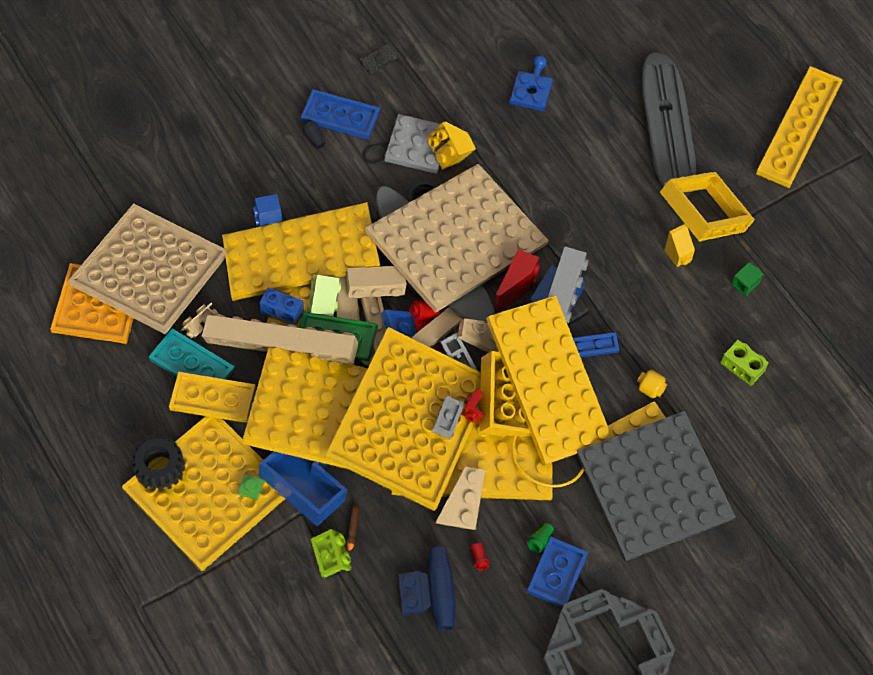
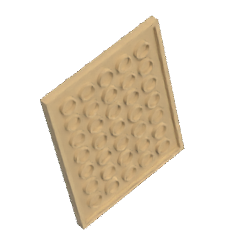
M479 164L365 228V233L435 313L508 269L518 249L533 254L546 246L549 241Z

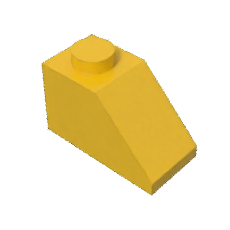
M686 224L669 232L664 249L676 267L690 263L695 251Z

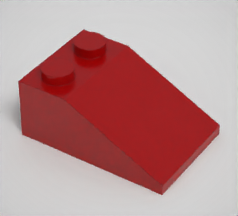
M518 249L496 293V314L529 292L532 285H536L541 267L538 265L539 257Z

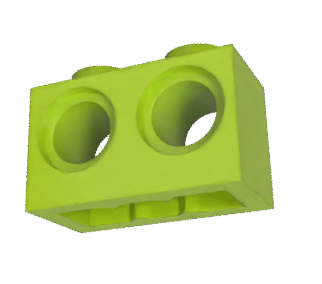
M739 340L724 354L721 361L723 366L750 386L758 380L768 366V362L762 355L755 353L746 343H742ZM734 354L740 355L741 358L736 357Z

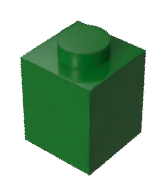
M749 262L734 276L731 285L746 297L761 282L763 273L758 267L753 266Z

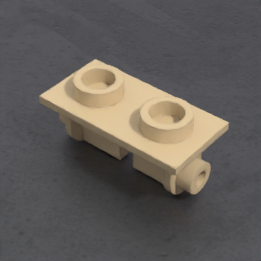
M212 303L207 307L203 304L196 311L198 314L193 319L189 317L182 323L184 327L181 329V332L186 330V336L189 339L196 338L204 330L200 323L203 322L205 324L207 315L214 316L218 314L215 309L211 310L209 308Z

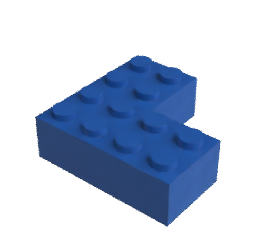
M278 452L271 453L260 463L259 476L316 526L322 523L345 502L347 489L324 470L329 464Z

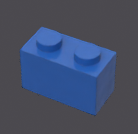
M277 194L255 198L256 206H253L256 227L282 222Z

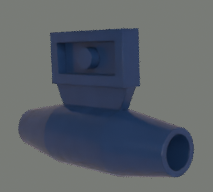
M433 547L429 549L428 574L419 571L399 574L402 614L404 616L420 614L432 607L438 630L449 631L455 627L456 600L453 574L445 547Z

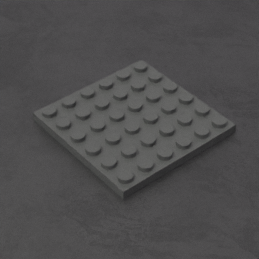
M685 411L577 451L579 461L625 562L736 518Z

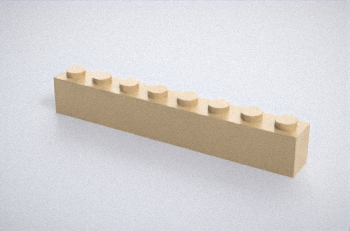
M221 314L207 315L202 333L204 340L210 344L268 352L269 347H277L291 350L292 352L310 354L313 357L331 362L336 361L354 365L359 345L356 337L347 332L337 334L331 330L317 331L312 327L303 329L291 324L282 326L276 322H269L268 324L256 319L247 321L240 317L226 318Z

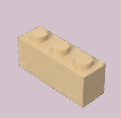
M395 266L347 268L346 286L348 298L405 295L406 279Z

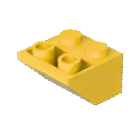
M447 122L440 124L426 137L442 169L460 163L476 149L467 132Z

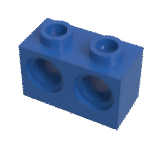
M269 287L260 301L261 314L287 324L297 326L304 312L303 300Z

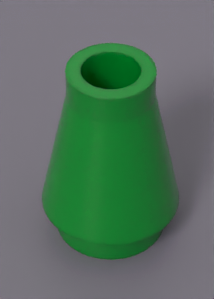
M544 523L542 527L528 537L527 545L533 552L540 553L545 550L554 531L552 525Z

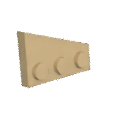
M465 318L460 321L457 338L488 353L490 351L499 352L488 323Z
M471 467L464 468L435 524L470 530L476 529L485 470Z

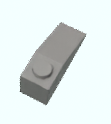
M455 332L439 341L446 356L477 370L462 340L457 338L458 333Z

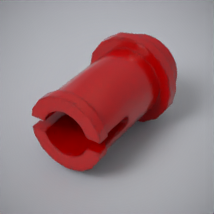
M473 544L470 549L475 561L474 567L478 571L487 569L490 561L486 558L483 544Z

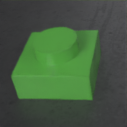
M245 474L238 495L258 501L264 486V480Z

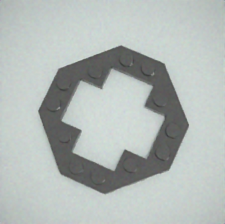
M600 589L564 604L543 661L550 675H575L564 652L582 643L574 624L608 610L618 629L636 621L654 657V659L639 664L636 667L640 675H667L675 648L657 611L649 608L645 609L638 606L635 602L622 597H616L609 594L610 592Z

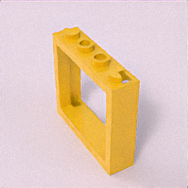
M716 172L671 178L668 182L664 183V187L660 191L698 241L745 232L755 220ZM706 189L729 219L707 223L685 196L684 192Z

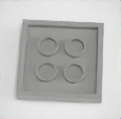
M398 114L385 155V162L437 174L440 164L437 162L436 156L429 146L426 137L440 124Z

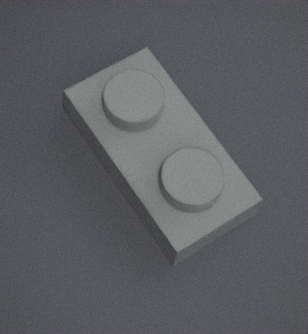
M446 396L432 432L450 439L465 403Z

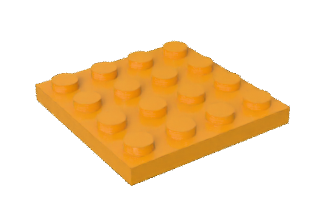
M70 263L50 328L51 332L127 344L134 318L70 286L68 280L81 266Z

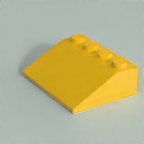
M490 351L481 357L480 391L484 394L480 398V411L484 413V416L480 420L479 433L497 436H531L499 352Z

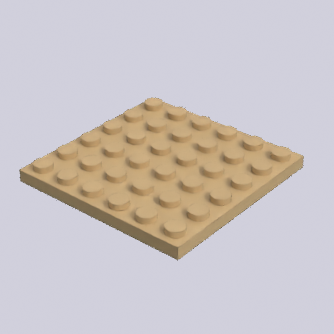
M133 204L68 282L70 286L166 334L226 258L225 254L228 250Z

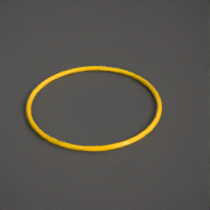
M514 435L511 446L514 462L521 473L532 482L545 487H563L576 481L584 472L582 467L575 478L566 483L555 485L545 484L531 478L520 467L516 459L514 446L517 435Z

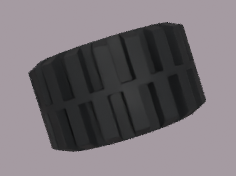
M160 435L155 439L151 436L148 441L142 440V445L135 447L137 452L133 451V459H131L132 468L138 482L142 483L146 489L149 487L151 491H155L156 488L159 491H163L165 487L171 489L172 484L177 485L179 483L178 478L182 479V471H185L184 458L177 443L174 440L171 442L169 437L163 439ZM165 457L169 459L168 464L160 470L148 468V464L154 458Z

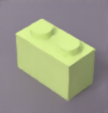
M313 274L307 307L308 312L329 316L334 315L338 307L336 296L341 289L339 278Z

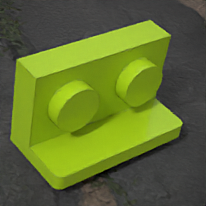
M330 529L311 539L322 577L326 578L341 570H351V558L346 552L344 546L345 539L341 533Z

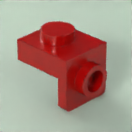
M479 389L473 395L469 393L463 402L466 404V407L461 413L466 420L478 424L484 416V413L475 408L484 394Z

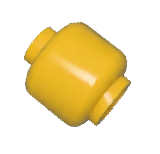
M649 370L647 373L642 372L637 380L640 383L639 391L650 398L660 397L667 387L665 383L666 378L654 370Z

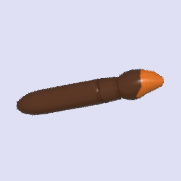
M357 504L353 505L350 515L348 537L346 539L349 551L355 545L359 506Z

